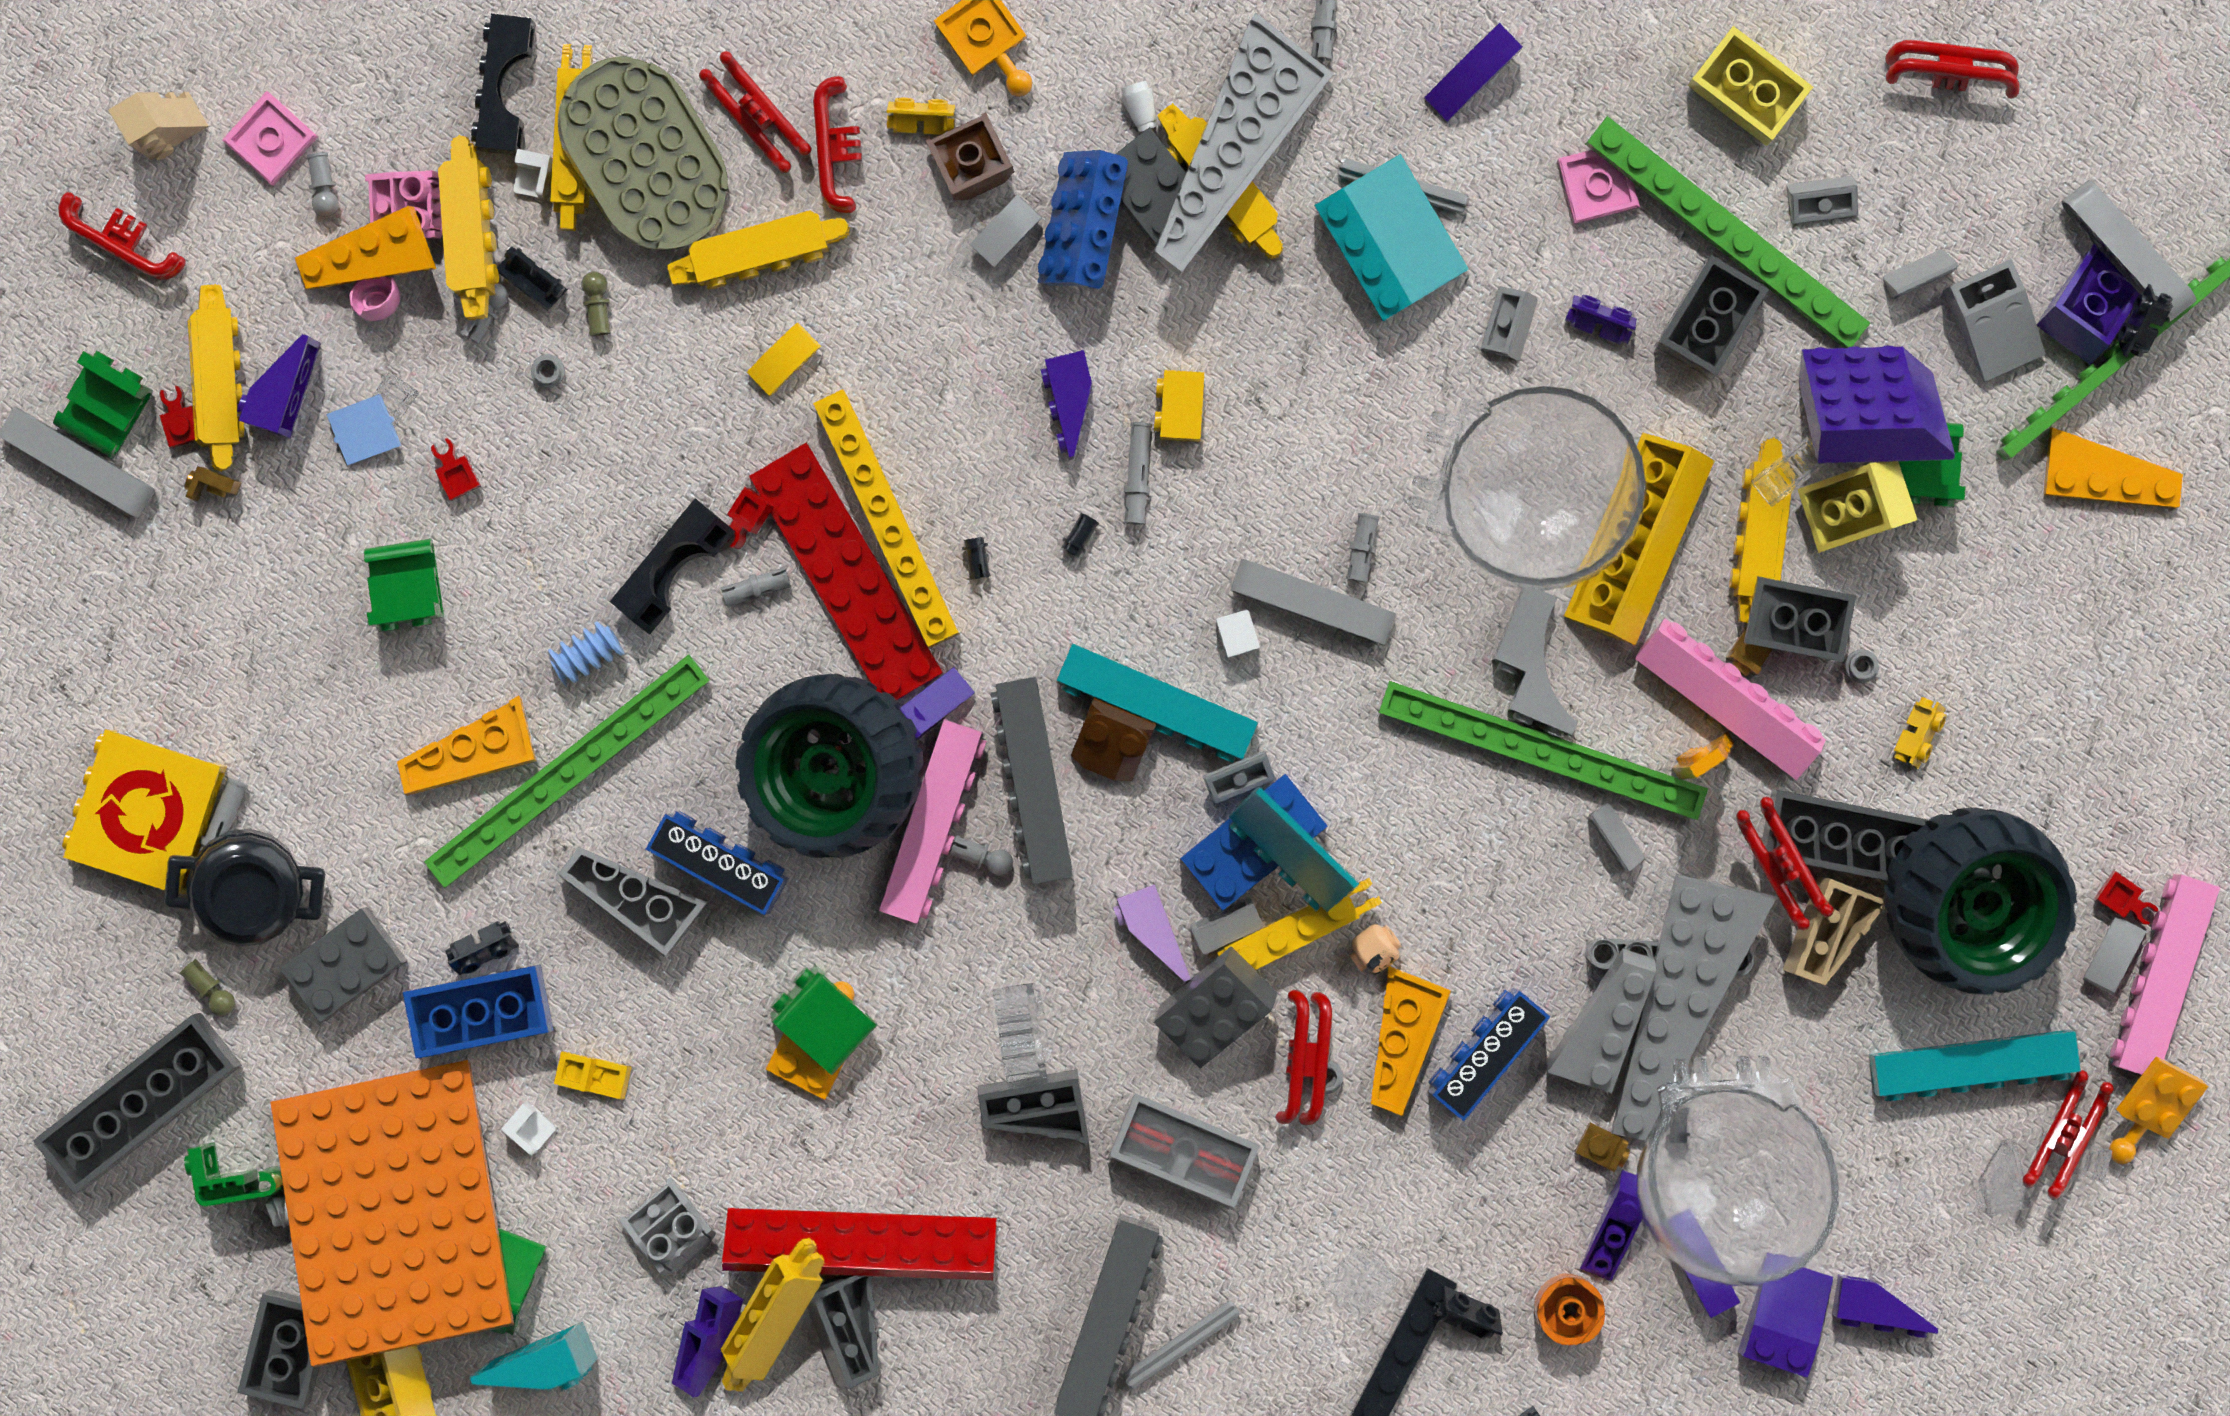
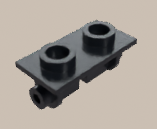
M511 246L504 255L505 259L497 266L498 273L546 311L568 290L561 284V279H556L542 267L539 268L533 260L522 253L521 248L515 249Z
M2150 284L2147 285L2143 294L2137 296L2129 321L2123 323L2118 332L2117 339L2124 357H2127L2130 352L2138 357L2148 353L2159 333L2158 329L2149 326L2150 323L2163 326L2173 308L2171 304L2173 298L2165 293H2161L2159 297L2155 296Z
M496 921L478 930L482 941L476 944L472 934L451 943L450 948L445 950L450 960L448 961L449 966L458 975L469 974L477 971L482 964L492 959H501L509 955L511 950L519 947V944L510 935L512 931L508 922L500 923V921Z
M1446 1286L1442 1288L1444 1301L1442 1303L1437 1302L1432 1311L1436 1315L1437 1320L1455 1327L1462 1320H1465L1461 1324V1329L1481 1339L1491 1338L1494 1333L1500 1336L1503 1334L1499 1309L1491 1304H1485L1471 1298L1463 1292H1457Z

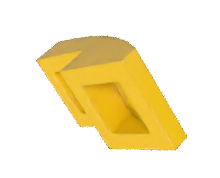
M796 323L746 373L771 396L817 352L821 345L799 323Z
M561 1051L554 1084L616 1099H625L632 1066Z

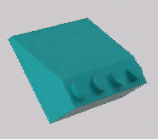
M1401 154L1314 205L1382 321L1469 270Z
M1260 787L1255 788L1228 816L1233 821L1229 827L1243 841L1247 836L1250 837L1258 845L1254 852L1267 864L1273 860L1282 869L1278 875L1292 888L1298 884L1306 892L1302 898L1315 911L1322 907L1328 912L1360 884Z
M580 1322L489 1360L470 1377V1381L473 1385L545 1390L558 1386L560 1391H564L578 1385L579 1381L583 1380L584 1376L588 1375V1372L592 1370L591 1366L598 1357L584 1323Z

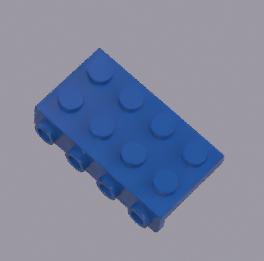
M1103 150L1064 152L1063 158L1058 165L1059 178L1056 191L1051 199L1052 213L1050 223L1045 230L1046 243L1043 256L1038 264L1039 277L1037 283L1048 286L1102 288L1128 161L1125 157Z

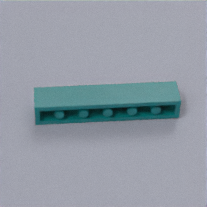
M1073 643L1056 680L1062 683L1060 690L1076 697H1079L1081 692L1093 696V699L1096 698L1156 724L1154 730L1172 737L1175 731L1186 736L1184 743L1203 750L1205 744L1217 749L1215 756L1234 763L1235 758L1243 760L1258 724L1257 721Z
M2060 1030L1869 1054L1873 1091L1875 1095L1884 1096V1101L1903 1100L1904 1093L1917 1092L1918 1097L1938 1095L1937 1089L1950 1088L1951 1093L1971 1091V1085L1984 1084V1089L2005 1087L2004 1081L2016 1079L2018 1085L2038 1083V1077L2051 1075V1081L2067 1080L2072 1078L2071 1073L2081 1072L2076 1031Z

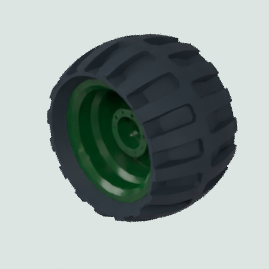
M840 674L813 675L801 678L778 689L751 716L742 733V741L744 742L736 753L735 768L739 770L740 779L737 788L740 798L745 800L751 812L749 817L757 827H762L770 834V840L785 849L796 848V852L803 856L841 858L859 854L878 845L894 833L904 822L920 791L922 781L918 777V773L923 767L922 748H918L914 735L917 733V729L912 719L905 717L899 709L900 703L889 693H880L876 691L877 687L875 684L857 677H845ZM812 729L817 730L819 738L810 734V731ZM848 735L852 737L850 743H848ZM796 758L801 759L800 770L795 767ZM859 761H865V767L861 764L857 765V763ZM811 790L821 794L819 800L812 797ZM849 790H850V791L852 792V794H853V800H852V801H848V800H849Z
M1962 808L1953 810L1950 815H1937L1925 821L1926 825L1916 833L1911 832L1903 841L1904 846L1899 851L1897 857L1893 856L1888 867L1890 874L1888 885H1884V904L1888 911L1887 922L1893 938L1902 949L1906 958L1920 972L1933 981L1968 994L1990 995L1994 994V991L1999 993L2012 992L2021 989L2023 984L2031 980H2038L2048 972L2046 969L2055 959H2060L2067 948L2065 944L2070 932H2074L2077 920L2074 912V903H2077L2075 883L2070 875L2067 862L2053 842L2042 831L2020 817L2000 810H1985L1982 808Z

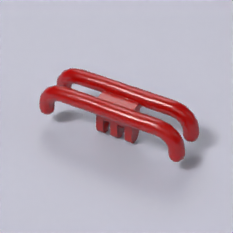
M1903 40L1893 45L1885 57V62L1890 65L1885 76L1889 84L1897 83L1900 75L1905 72L1933 74L1932 88H1939L1941 80L1946 79L1945 89L1952 90L1956 80L1959 81L1958 91L1965 92L1969 79L2005 84V94L2010 99L2016 98L2019 94L2020 83L2017 79L2019 64L2014 56L2001 50L1920 40ZM1914 53L1938 56V61L1916 58L1899 60V58L1903 54ZM1973 61L2001 64L2005 66V70L1974 66Z
M728 51L722 52L719 57L721 63L747 94L737 103L709 69H702L699 73V78L770 162L781 173H788L791 170L790 162L779 152L763 131L774 124L802 156H807L811 153L810 144L797 132L736 61L733 55Z
M834 76L825 79L818 85L813 98L819 184L822 197L829 208L838 213H853L856 210L854 199L850 196H839L835 193L833 163L862 161V153H848V149L860 148L861 140H847L848 135L860 134V127L830 128L829 100L833 95L842 94L847 90L845 79L841 76Z
M66 192L61 197L58 212L64 226L141 272L159 280H166L177 276L185 267V258L175 252L169 253L161 263H153L134 252L147 228V224L140 221L134 231H131L136 220L132 215L129 214L122 225H120L119 222L124 215V211L116 208L101 233L79 219L78 212L82 205L80 197L75 196L71 192Z
M1763 797L1759 804L1761 812L1780 846L1769 852L1767 851L1750 820L1748 811H1738L1736 821L1789 918L1799 930L1805 931L1810 927V921L1800 910L1785 882L1799 878L1813 905L1822 916L1831 917L1834 913V908L1828 903L1775 810L1772 798Z
M1291 990L1287 997L1296 1006L1294 1039H1289V1046L1293 1047V1053H1288L1287 1057L1288 1060H1292V1064L1286 1067V1073L1290 1074L1288 1103L1285 1111H1279L1276 1114V1121L1279 1124H1289L1296 1119L1301 1106L1303 1078L1308 1076L1313 1077L1311 1104L1308 1112H1303L1298 1117L1300 1124L1308 1126L1315 1124L1323 1111L1332 1027V1006L1325 994L1321 992H1313L1311 994L1310 1001L1319 1008L1317 1043L1308 1042L1309 1003L1302 992Z
M2085 1070L2076 1072L2059 1111L2027 1173L2022 1178L2023 1185L2026 1188H2032L2038 1182L2053 1152L2066 1157L2052 1185L2048 1188L2047 1194L2051 1200H2058L2063 1194L2114 1090L2110 1082L2101 1084L2098 1094L2081 1126L2082 1117L2073 1113L2082 1096L2089 1078Z

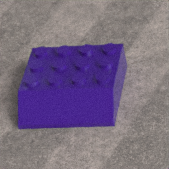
M1887 345L1865 348L1852 346L1849 348L1830 349L1818 347L1815 349H1802L1799 386L1817 463L1954 460L1955 453L1933 372L1903 346L1894 347Z

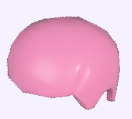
M393 276L380 277V279L357 281L349 293L352 310L360 318L370 322L383 321L392 315L400 304V291Z

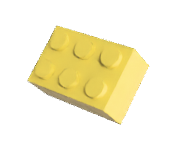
M1735 26L1729 30L1687 85L1765 146H1768L1813 89L1812 85Z
M1898 461L1873 462L1797 489L1818 553L1918 520Z

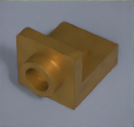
M197 466L196 470H192L186 479L184 489L187 490L185 497L198 501L205 484H208L206 491L225 498L227 492L237 495L242 482Z
M1746 625L1726 658L1732 661V665L1743 676L1747 677L1749 673L1752 675L1760 673L1762 670L1761 666L1773 648L1744 643Z
M1589 1122L1574 1152L1615 1172L1617 1166L1622 1168L1626 1163L1630 1149L1627 1148L1629 1143L1627 1140Z

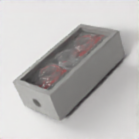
M1135 1093L1108 1158L1232 1210L1236 1207L1260 1145Z

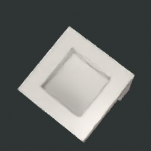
M517 149L515 163L518 165L514 192L516 194L547 199L553 158L550 155Z
M1248 610L1216 619L1227 658L1260 648Z
M525 1102L501 1130L532 1156L555 1132L556 1126L529 1102Z

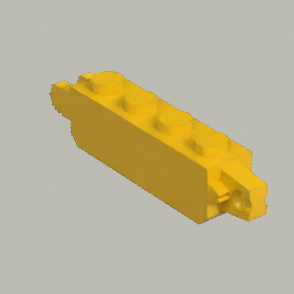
M564 44L562 47L561 68H557L550 202L553 204V212L560 213V229L562 231H576L577 214H584L585 208H588L590 194L563 150L558 132V113L561 100L570 83L583 70L592 65V45H584L582 50V69L571 68L573 59L571 44Z
M1172 103L1157 115V118L1168 136L1167 143L1170 146L1167 148L1179 165L1183 163L1188 169L1207 122L1204 118L1193 117L1190 120ZM1251 181L1225 215L1232 225L1228 230L1239 244L1245 242L1248 247L1255 244L1262 253H1265L1268 259L1279 258L1284 247L1281 243L1282 240H1279V236L1273 230L1276 227L1278 213L1254 182Z
M458 135L450 141V146L452 147L450 149L451 161H444L438 168L446 285L460 297L466 319L488 318L489 296L495 295V284L499 283V273L496 264H493L492 252L496 251L497 244L495 234L490 228V220L494 219V207L491 199H488L487 188L491 187L492 178L489 168L478 159L475 145L466 136Z
M809 210L693 242L689 249L690 255L668 264V272L673 285L698 283L701 287L706 285L708 290L716 289L727 285L726 280L739 276V280L744 281L758 277V271L771 268L772 272H777L790 268V262L803 259L804 263L821 260L824 258L823 253L830 252L829 244L840 242L841 239L844 240L850 236L851 227H849L845 218L836 217V219L832 218L821 221L818 214Z
M214 284L200 286L198 309L187 320L195 441L201 447H209L210 460L212 461L210 462L212 464L211 467L214 468L213 470L220 471L221 473L226 469L228 470L231 464H233V459L231 458L233 456L232 446H236L239 443V437H244V423L239 421L240 417L237 416V404H239L242 397L241 384H235V370H240L239 350H233V337H238L237 317H231V308H226L222 286Z
M1775 437L1766 439V441L1760 444L1761 447H1759L1760 451L1758 452L1757 461L1752 462L1749 469L1745 468L1742 476V488L1747 489L1745 502H1740L1737 521L1742 522L1741 535H1736L1733 547V555H1738L1737 569H1731L1729 588H1733V596L1738 597V622L1748 623L1757 576L1781 581L1794 473L1788 465H1781L1783 453L1781 449H1783V444L1778 439H1775Z
M1370 878L1360 881V884L1328 912L1322 907L1315 911L1307 904L1263 926L1260 930L1229 943L1217 954L1220 956L1232 946L1257 970L1359 919L1360 914L1380 905L1382 902L1378 896L1366 900L1357 907L1354 906L1350 896L1357 892H1362L1372 885Z
M810 1238L801 1240L796 1244L797 1246L794 1247L790 1256L781 1255L773 1259L720 1350L728 1364L722 1378V1383L727 1391L743 1392L752 1380H764L813 1296L822 1283L819 1273L825 1262L822 1255L816 1252L817 1248L814 1240L812 1241Z

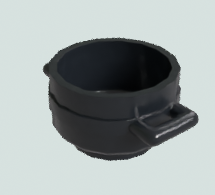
M254 829L231 830L210 840L196 857L172 855L168 858L164 904L168 908L191 910L200 927L217 941L238 947L262 945L281 935L293 919L318 920L321 917L326 874L324 869L319 867L298 866L289 848L271 834ZM181 869L190 870L186 882L188 896L178 895ZM302 879L311 880L309 907L300 906L303 896Z

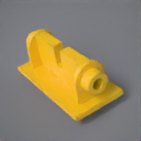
M895 98V101H889L886 113H894V115H887V129H893V132L917 133L918 121H924V134H944L954 129V118H948V116H954L955 105H950L947 100L931 99L928 100V103H915V100L912 98Z
M1921 697L1919 702H1915L1906 722L1908 725L1917 728L1915 734L1903 729L1893 750L1896 752L1894 756L1896 760L1907 763L1908 758H1910L1909 763L1918 770L1921 763L1928 761L1933 749V745L1930 743L1935 732L1939 733L1942 730L1947 715L1944 714L1946 708L1941 703L1936 702L1934 708H1932L1934 702L1924 697Z

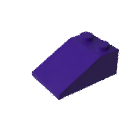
M2093 243L2050 302L2036 325L2091 365L2110 346L2131 312L2139 293Z
M302 334L249 388L248 394L242 395L237 409V413L241 414L239 421L291 439L321 343L310 336Z
M1768 1256L1738 1352L1743 1357L1808 1378L1820 1340L1833 1277Z

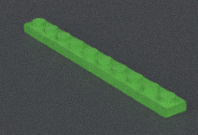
M1607 116L1585 143L1591 150L1843 348L1852 347L1869 326L1870 322L1610 117Z
M2221 256L2206 268L2209 274L2200 282L2197 278H2194L2187 283L2196 297L2197 301L2171 322L2165 321L2163 326L2150 323V327L2158 329L2157 337L2230 277V257L2224 260ZM2119 342L2114 344L2103 353V356L2106 358L2105 361L2097 367L2092 363L2077 375L2080 381L2071 389L2068 385H2065L2051 397L2055 402L2046 410L2040 406L2026 417L2029 424L2022 430L2018 431L2015 427L2000 439L2003 445L1996 452L2004 461L2014 457L2135 355L2130 352L2127 357H2124Z
M688 654L426 859L424 863L441 885L447 888L710 682L709 678L691 655Z
M1392 681L1388 682L1378 712L1694 820L1699 818L1708 791L1706 787Z

